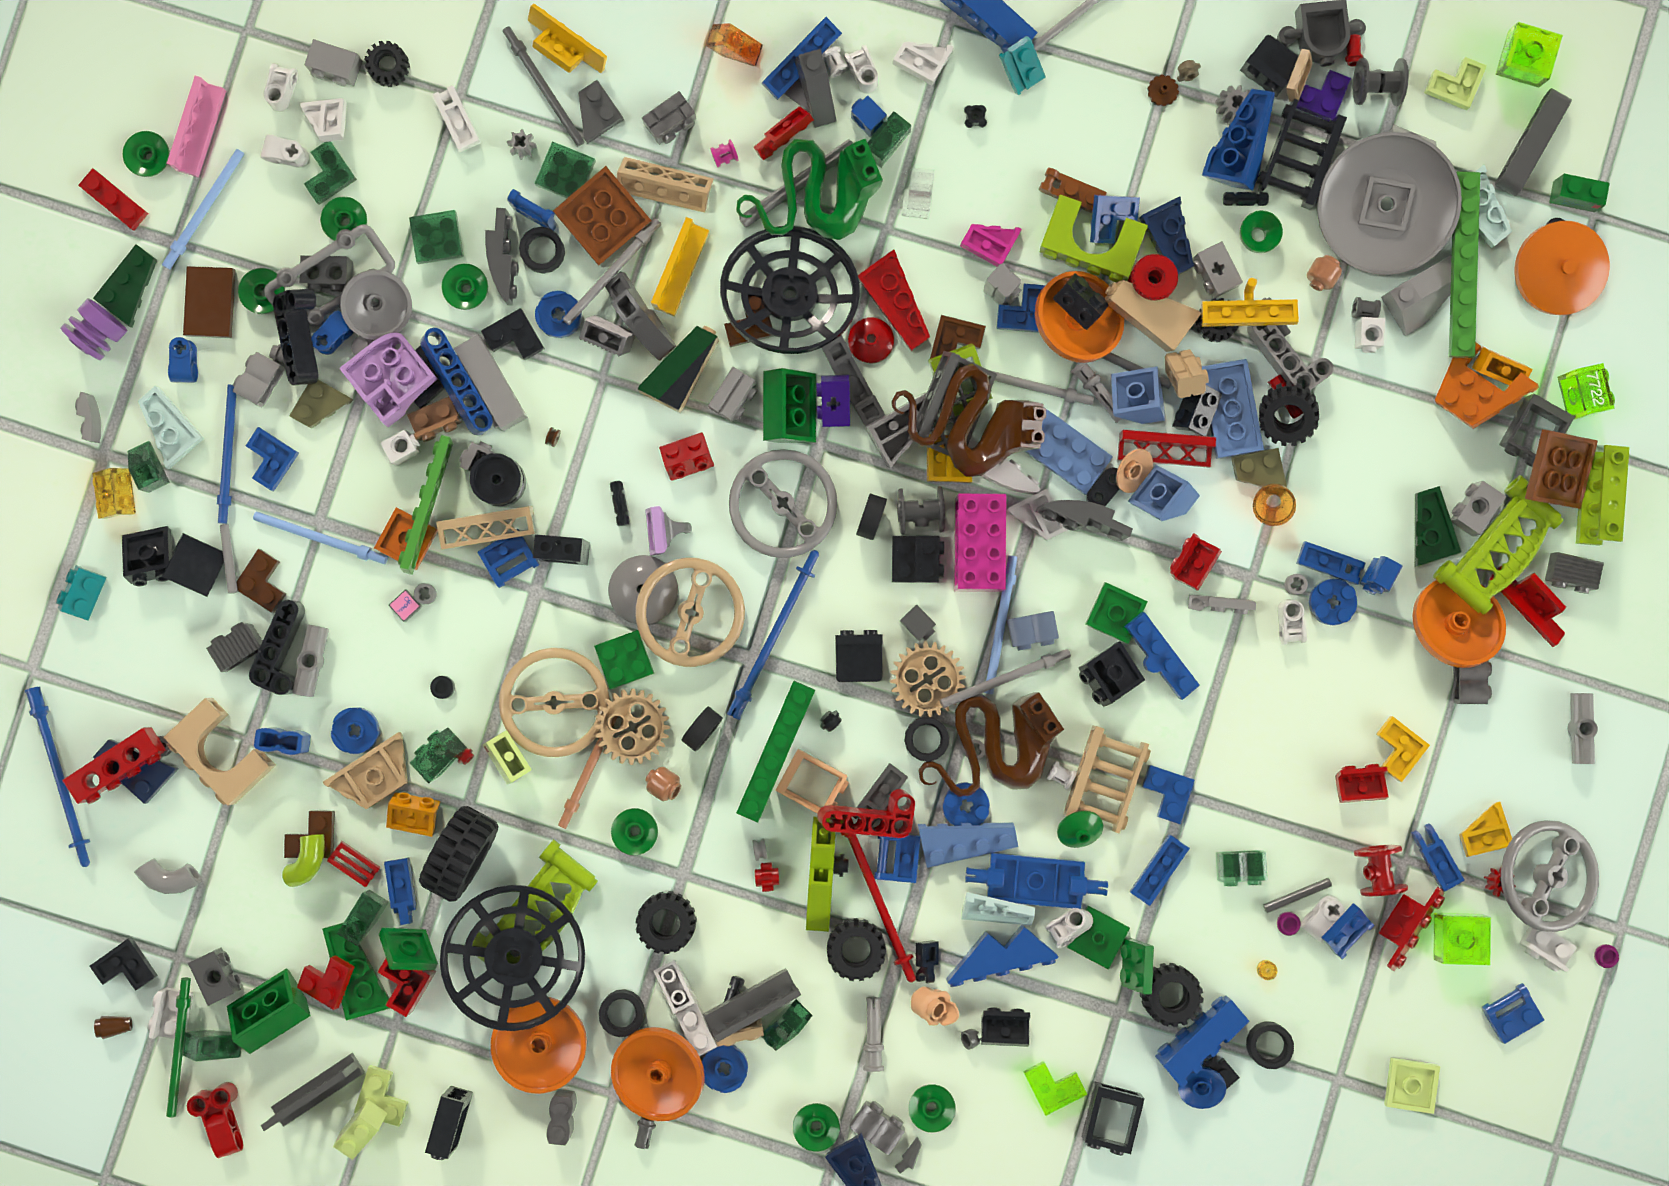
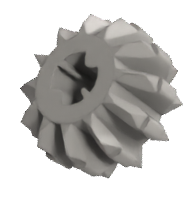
M1231 85L1227 88V91L1222 90L1220 92V98H1217L1215 104L1219 106L1216 109V114H1223L1220 118L1221 121H1225L1226 118L1229 119L1228 124L1230 126L1236 117V111L1250 92V89L1243 92L1242 85H1238L1236 90ZM1234 103L1238 104L1236 108L1232 106Z

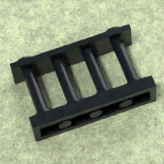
M1294 98L1289 105H1285L1282 111L1281 118H1284L1266 169L1265 171L1261 170L1256 183L1260 185L1257 191L1263 192L1267 185L1298 195L1303 200L1301 207L1310 210L1317 201L1322 182L1330 166L1347 117L1338 114L1333 120L1326 121L1295 110L1299 100ZM1294 119L1325 130L1324 133L1327 134L1325 142L1318 143L1287 132L1291 120ZM1286 141L1317 152L1316 155L1319 156L1317 164L1309 165L1279 154L1283 142ZM1275 163L1308 174V177L1311 178L1309 185L1301 187L1271 176Z

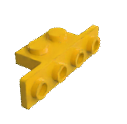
M534 3L530 6L528 21L542 31L533 40L532 47L568 73L574 70L582 61L599 73L604 71L607 55L587 42L582 36L566 27L565 24L552 17L544 9H541Z

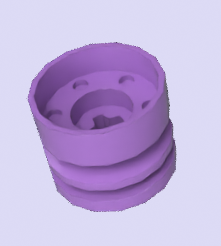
M87 298L77 309L84 319L80 321L71 316L68 320L75 328L64 323L60 329L78 349L101 361L105 355L98 347L109 352L111 347L105 339L109 338L114 342H118L128 330L106 309L90 298Z

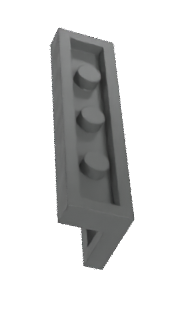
M785 968L702 1015L714 1038L719 1042L801 996V993Z

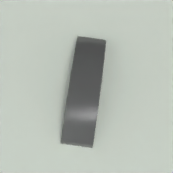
M840 335L821 347L834 374L849 375L850 402L863 424L867 426L885 416L876 396L873 395L852 357L853 355L843 336Z

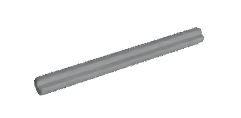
M850 139L825 155L826 171L839 163L840 152L853 143ZM811 166L794 177L796 193L806 186ZM781 186L760 201L766 214L787 200L785 186ZM756 206L743 213L744 215H752V217L743 218L739 216V220L745 228L760 219Z

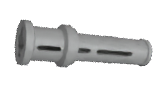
M1080 363L1070 371L1083 383L1082 387L1084 390L1089 389L1115 423L1122 420V418L1113 415L1112 395L1100 382L1101 376L1099 374H1095L1087 363Z
M867 997V1043H864L863 1050L866 1052V1065L863 1066V1070L880 1072L884 1071V1066L882 1065L884 1045L881 1043V998L875 997V1007H873L872 997Z

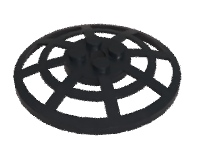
M794 226L791 231L784 235H771L764 229L743 240L729 255L720 279V298L727 319L734 329L746 340L771 352L801 354L820 349L845 332L858 308L860 282L852 259L833 239L824 238L815 230L800 226ZM791 237L790 250L776 251L762 257L755 247L758 243L772 238ZM800 238L816 242L830 250L834 255L823 263L816 257L799 251ZM747 251L755 263L746 272L742 284L729 281V275L735 263ZM789 258L788 267L775 271L768 264L777 259ZM798 259L812 264L817 270L809 275L807 272L798 269ZM840 261L850 277L852 294H838L837 283L830 270ZM760 269L767 277L762 288L749 286L752 277ZM823 276L828 281L831 294H818L816 282ZM727 290L741 293L742 305L748 318L737 323L729 308ZM787 290H792L796 293V296L787 298L783 293ZM748 295L762 297L765 308L754 314L749 304ZM816 303L830 304L827 313L820 321L811 313ZM851 303L846 320L833 333L825 325L832 318L837 304ZM770 315L782 320L781 331L767 326L762 320ZM804 318L812 326L802 331L790 332L791 321H798ZM756 325L764 332L780 337L779 347L759 341L745 330ZM815 332H818L825 338L822 342L810 346L789 348L790 338L805 337Z
M525 885L500 886L472 898L451 920L444 934L440 950L441 977L452 1002L474 1022L500 1031L530 1029L555 1017L575 995L585 967L584 939L573 914L553 895ZM520 892L518 906L504 907L488 913L480 903L497 894ZM529 894L549 901L563 915L551 923L541 913L527 908ZM470 909H473L481 920L470 931L465 945L450 943L458 923ZM516 914L514 928L501 931L493 920L502 915ZM528 915L537 919L545 928L536 935H533L523 929L525 916ZM567 923H570L577 940L578 961L564 959L563 943L557 930ZM486 926L493 936L487 947L472 946L476 935L482 927ZM551 935L556 945L557 958L542 956L540 943ZM516 950L520 953L521 958L518 963L512 964L508 962L507 953L509 951ZM448 953L463 955V968L469 984L458 992L455 990L449 974ZM470 956L484 957L487 971L476 979L471 969ZM540 966L554 967L555 969L550 980L542 988L534 976L539 971ZM561 970L576 971L568 992L554 1006L547 993L556 984ZM493 978L498 983L504 985L502 998L500 999L489 994L481 986ZM527 983L534 995L524 999L511 1000L513 986ZM475 991L487 1002L500 1006L497 1021L476 1013L463 1000ZM539 1000L546 1011L543 1015L528 1021L507 1022L509 1008L524 1007Z

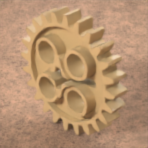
M924 641L923 648H920L915 643L914 651L907 647L906 652L908 655L899 654L902 660L901 663L893 662L898 669L890 671L891 674L896 675V679L890 680V683L896 684L897 687L893 688L891 692H899L895 700H904L902 708L910 705L911 714L918 709L920 717L924 711H927L928 717H931L932 711L935 710L938 716H940V708H942L940 699L958 693V688H965L963 684L959 683L960 680L966 678L964 675H959V671L963 670L964 666H956L960 658H951L953 650L946 654L945 645L937 649V643L934 642L932 647L929 648L927 641ZM929 656L937 660V666L933 670L927 669L924 665L925 659ZM941 667H945L944 672L931 679L932 684L930 686L925 683L915 691H910L912 686L924 679V673L931 675ZM909 669L915 670L918 674L917 680L913 683H909L905 679V673ZM941 676H946L950 680V685L947 689H940L938 687L937 681ZM921 689L930 691L931 697L927 702H921L918 699V693Z
M631 688L629 695H627V692L623 689L621 690V697L616 693H612L613 701L605 699L607 707H598L603 712L602 715L594 716L600 720L599 724L593 725L594 728L600 731L594 734V737L602 739L597 745L599 747L606 746L603 751L604 754L612 752L610 759L615 760L619 756V763L621 764L625 762L626 758L629 765H633L634 759L639 764H642L644 756L650 761L651 752L659 754L657 746L665 747L661 739L669 738L664 733V730L670 729V726L664 725V721L670 718L662 716L666 708L657 707L660 704L658 699L652 702L653 694H649L645 698L644 690H640L638 695H636L635 689ZM635 704H639L642 708V713L638 717H633L631 714V708ZM614 716H619L622 721L621 725L613 729L610 725V720ZM650 716L649 720L636 725L634 732L627 730L617 738L613 737L615 733L628 728L629 721L637 723L644 717ZM646 725H651L653 733L650 737L645 738L642 734V729ZM630 736L633 744L629 749H624L621 742L624 737Z

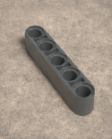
M1553 88L1547 91L1498 176L1495 186L1513 196H1517L1569 108L1572 102L1571 98Z

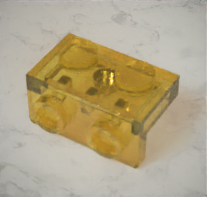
M108 468L92 473L98 519H108L119 515H133L136 513L129 468Z

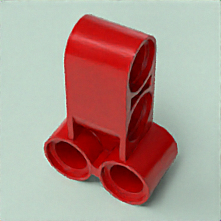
M231 1082L222 1083L212 1092L210 1090L199 1091L188 1100L186 1105L190 1115L202 1118L212 1151L218 1159L240 1152L244 1146L231 1103L238 1096V1089ZM220 1091H224L227 1094L228 1100L221 1098ZM197 1099L204 1101L205 1108L199 1106Z

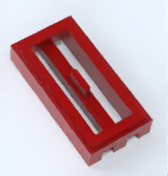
M344 841L339 843L327 859V862L365 888L381 868ZM340 850H345L372 869L371 873L341 853ZM337 856L338 858L346 862L348 865L362 873L367 878L364 879L362 876H360L359 874L348 868L346 865L335 859V857Z

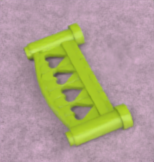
M1522 475L1516 477L1505 488L1504 493L1511 500L1458 564L1455 565L1451 560H1448L1433 575V578L1440 584L1444 582L1477 613L1482 615L1486 614L1493 606L1490 598L1509 586L1531 563L1547 534L1548 528L1556 529L1564 520L1561 514L1549 503L1525 499L1528 481ZM1518 518L1530 519L1536 522V528L1530 530L1529 536L1523 534ZM1504 534L1522 539V545L1516 547L1515 553L1509 551ZM1490 551L1507 555L1508 562L1502 564L1501 570H1497L1494 567ZM1476 569L1493 572L1494 578L1488 581L1486 588L1481 586Z
M553 839L538 857L546 864L528 886L545 891L555 897L551 882L569 884L572 890L570 893L565 894V899L560 902L573 914L582 892L585 889L590 892L598 880L595 879V875L560 848L561 844ZM529 894L527 908L539 912L536 901H549ZM519 897L512 904V906H518ZM558 908L554 912H550V922L552 923L563 915ZM506 914L499 920L497 926L501 931L514 928L516 914ZM528 915L525 916V920L538 921L537 919L530 917ZM542 923L541 929L536 930L535 935L545 928V926ZM564 925L562 928H560L559 930H557L558 933H560V932L562 931V929L565 927V925ZM479 931L472 946L486 948L489 941L493 938L492 934L489 933L485 936ZM552 935L540 943L542 951L553 942ZM510 951L507 953L509 963L515 964L520 961V955L513 956ZM478 957L484 962V957Z

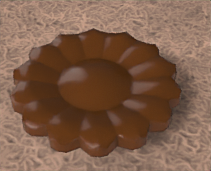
M1161 74L1159 77L1155 76L1147 87L1148 97L1157 106L1162 105L1165 107L1166 105H1171L1177 99L1179 86L1176 84V80L1171 79L1169 75L1164 76Z

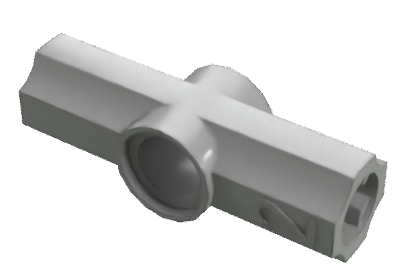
M308 624L302 652L297 657L298 669L293 686V694L314 697L319 672L324 665L323 655L329 633L328 628ZM309 655H313L315 658V663L312 667L307 665Z
M1570 693L1571 720L1568 723L1567 729L1571 736L1572 764H1595L1594 737L1598 732V726L1594 721V693ZM1582 723L1586 727L1583 734H1581L1579 729Z

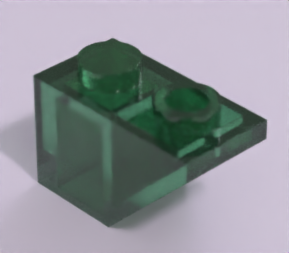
M150 441L127 451L128 469L138 490L150 493L170 483Z
M371 890L363 892L337 934L358 946L376 924L389 901Z
M795 999L764 1029V1036L761 1037L767 1045L777 1051L798 1035L813 1015Z
M214 1030L185 1032L183 1056L196 1062L241 1057V1047L233 1042L231 1032Z

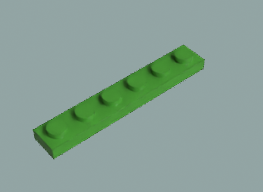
M441 435L439 442L436 441L434 444L433 455L435 456L433 463H429L426 470L428 479L426 485L421 486L419 492L421 501L419 507H415L412 520H414L412 529H408L405 537L407 546L405 551H401L398 559V565H400L403 573L413 575L453 447L450 437Z

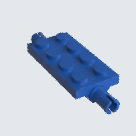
M991 853L990 865L987 870L966 867L965 883L986 884L988 886L987 897L1018 904L1081 909L1082 898L1086 894L1104 896L1108 894V890L1103 889L1108 888V881L1089 880L1085 877L1084 861Z

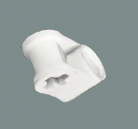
M862 45L860 50L851 54L845 53L843 55L844 60L848 64L849 71L853 75L859 89L867 94L876 91L878 87V71L866 45ZM866 76H870L874 80L872 82L867 83L864 82L862 79Z
M272 63L269 68L263 97L271 108L277 112H283L290 106L293 91L298 81V70L296 68L286 69L279 67L276 63ZM276 95H281L277 101H273Z
M270 134L265 136L260 156L261 159L274 164H284L297 168L308 164L310 157L308 151L297 141Z
M1297 600L1282 601L1277 608L1281 645L1297 641L1306 643L1308 636L1303 605ZM1289 604H1292L1295 608V613L1291 617L1286 613V608Z
M1325 896L1303 918L1300 927L1315 940L1321 942L1323 941L1321 937L1344 914V906L1335 897ZM1329 905L1335 908L1333 912L1328 909Z
M1073 908L1061 917L1051 921L1045 929L1052 934L1057 942L1056 947L1060 949L1089 930L1093 924V917L1086 910ZM1078 914H1081L1083 921L1078 926L1076 924V917Z

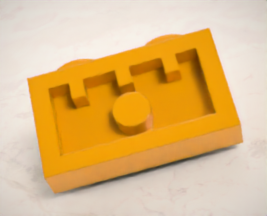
M396 792L388 803L386 828L432 837L435 832L436 815L441 802L430 797H418L405 792Z

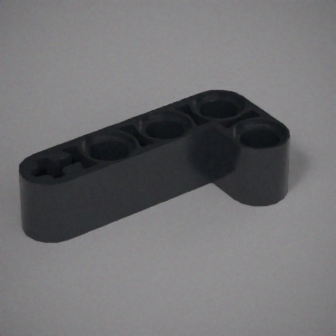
M312 289L286 290L275 295L273 298V310L286 375L291 385L315 384L319 377L307 312L313 310L316 306V295Z
M284 600L279 604L249 671L251 683L278 695H289L293 691L296 677L280 669L305 615V607L301 602ZM289 607H292V609L295 610L294 614H291V612L288 611ZM283 619H286V621H291V623L283 622ZM281 626H284L286 629V635L283 638H280L278 635V629ZM272 647L276 650V657L273 660L268 655ZM262 669L267 673L264 681H261L259 678V672ZM284 678L288 681V688L285 691L280 687V682Z

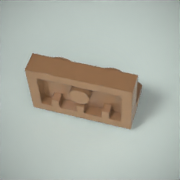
M449 396L407 414L415 432V439L423 440V442L435 439L436 434L442 431L445 433L451 432L458 428V424L463 423Z

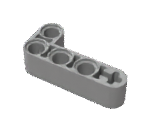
M1264 325V328L1258 330L1257 326L1247 327L1250 338L1278 375L1281 374L1285 383L1292 382V386H1296L1297 379L1301 378L1305 381L1306 387L1312 390L1333 373L1334 365L1327 358H1319L1306 367L1276 325ZM1267 334H1270V336L1264 340L1263 337ZM1270 341L1278 344V351H1273L1270 348ZM1284 360H1289L1292 363L1291 370L1284 367ZM1316 365H1321L1324 368V375L1317 373Z

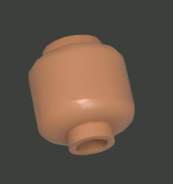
M1324 255L1323 257H1317L1306 274L1307 279L1311 282L1309 285L1317 291H1322L1323 289L1330 290L1340 278L1342 269L1340 262L1332 256Z
M659 767L656 770L652 769L645 779L648 793L663 802L675 799L682 786L680 784V777L666 767Z

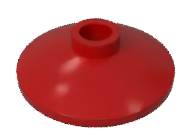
M874 317L861 319L853 325L849 332V349L853 356L861 362L869 364L881 362L889 356L893 349V332L890 326L881 319ZM873 335L876 340L870 343L867 341V337Z

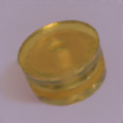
M1262 960L1258 963L1257 973L1261 978L1272 980L1276 977L1278 970L1273 962Z

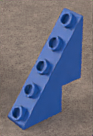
M1024 925L1017 929L1005 945H1002L985 931L946 980L950 987H957L963 985L964 981L973 979V982L987 979V975L996 973V976H1004L1010 973L1009 970L1019 968V971L1032 969V965L1042 963L1043 966L1056 963L1055 959L1059 956Z

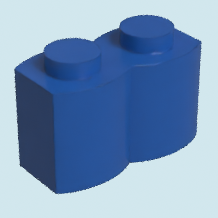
M1385 556L1373 558L1360 581V585L1363 586L1362 589L1372 595L1389 592L1403 565Z
M277 727L261 728L256 730L254 747L264 752L280 751L288 755L309 752L311 735L301 730L286 731Z

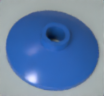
M1202 1068L1197 1074H1189L1185 1078L1188 1083L1183 1088L1178 1084V1092L1181 1099L1187 1105L1197 1109H1208L1218 1105L1226 1094L1224 1078L1218 1072L1209 1068Z

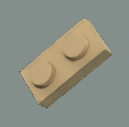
M762 1018L723 1040L716 1041L717 1046H731L739 1041H752L760 1036H764Z

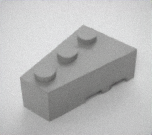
M927 392L914 398L917 415ZM909 402L897 408L899 411L904 412V414H899L893 410L865 426L888 468H891L914 442L908 439Z

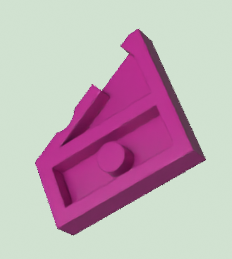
M971 224L960 247L998 267L999 264L1005 261L1022 229L1019 227L1003 229L1001 226L992 225L986 227L981 224Z

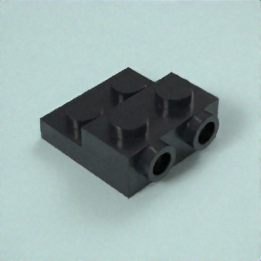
M168 526L122 535L123 577L130 584L140 587L147 585V581L150 580L168 581L162 577L173 555L172 533Z
M892 536V583H939V578H944V564H939V555H944V541H940V536Z
M1121 641L1116 642L1078 667L1081 681L1086 685L1089 684L1093 691V700L1103 707L1114 703L1145 681V678Z

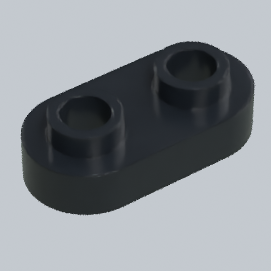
M1108 468L1100 475L1086 494L1087 502L1106 506L1120 489L1117 483L1110 482L1109 477L1110 475L1116 476L1118 468ZM1096 493H1100L1102 495L1101 501H1097L1095 499Z

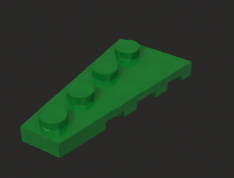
M348 921L323 928L329 957L338 956L354 966L341 1001L346 1021L390 1009L386 1006L389 996Z

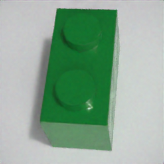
M1564 173L1553 181L1549 203L1596 212L1606 205L1610 183Z

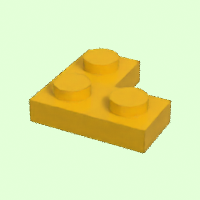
M1393 716L1387 719L1376 734L1394 748L1381 767L1387 766V773L1399 782L1406 778L1430 746V744Z

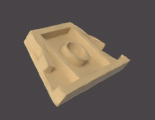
M401 732L396 733L323 781V784L338 791L347 799L355 801L359 806L369 809L408 783L403 734Z

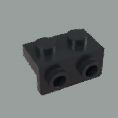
M1076 273L1069 278L1063 288L1053 297V300L1086 330L1102 316L1109 306L1105 298L1100 293H1096L1089 286L1088 282Z
M1206 385L1204 394L1195 396L1191 394L1190 397L1183 398L1175 414L1172 427L1178 430L1193 431L1201 436H1206L1222 393Z
M996 1007L984 1010L981 1015V1045L1028 1047L1030 1012H1025L1024 1009L1018 1008L1011 1009L1010 1011H1001L1000 1008Z

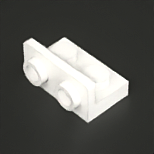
M1532 927L1528 928L1519 943L1526 948L1525 953L1535 959L1542 958L1546 961L1544 965L1556 973L1559 970L1566 973L1569 971L1566 964L1577 948L1555 932L1541 931Z
M166 987L154 995L152 1001L154 1012L147 1026V1030L150 1031L149 1038H175L178 1008H176V997L179 995V989ZM190 992V993H189V996L192 997V998H191V1005H192V1000H193L194 992ZM191 1007L188 1008V1011H187L186 1030H187V1025H188V1020H189V1015H190Z

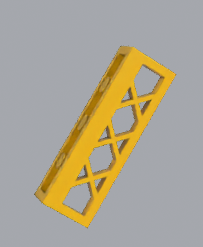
M685 218L651 300L654 309L674 317L710 233L708 229L695 225L691 218Z

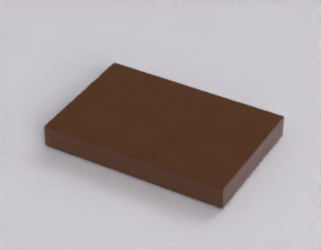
M187 266L183 323L184 336L232 338L236 272L234 268Z

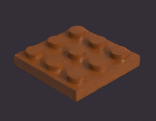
M607 166L602 168L553 210L558 219L598 266L652 221Z
M1542 429L1525 499L1581 509L1598 440Z

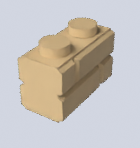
M1190 349L1180 351L1178 354L1177 352L1168 353L1164 356L1165 373L1179 398L1190 397L1191 394L1195 396L1205 393L1209 377L1207 370H1202L1199 357H1195Z

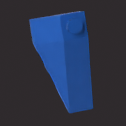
M1258 89L1250 90L1236 111V117L1230 126L1224 129L1222 132L1223 136L1216 147L1213 146L1210 150L1202 172L1203 177L1231 187L1250 191L1254 190L1261 169L1275 96L1274 92Z

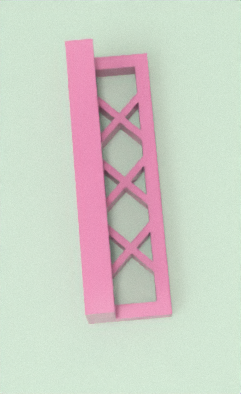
M196 75L192 82L167 164L178 172L199 178L226 90L222 87L208 84L202 77Z

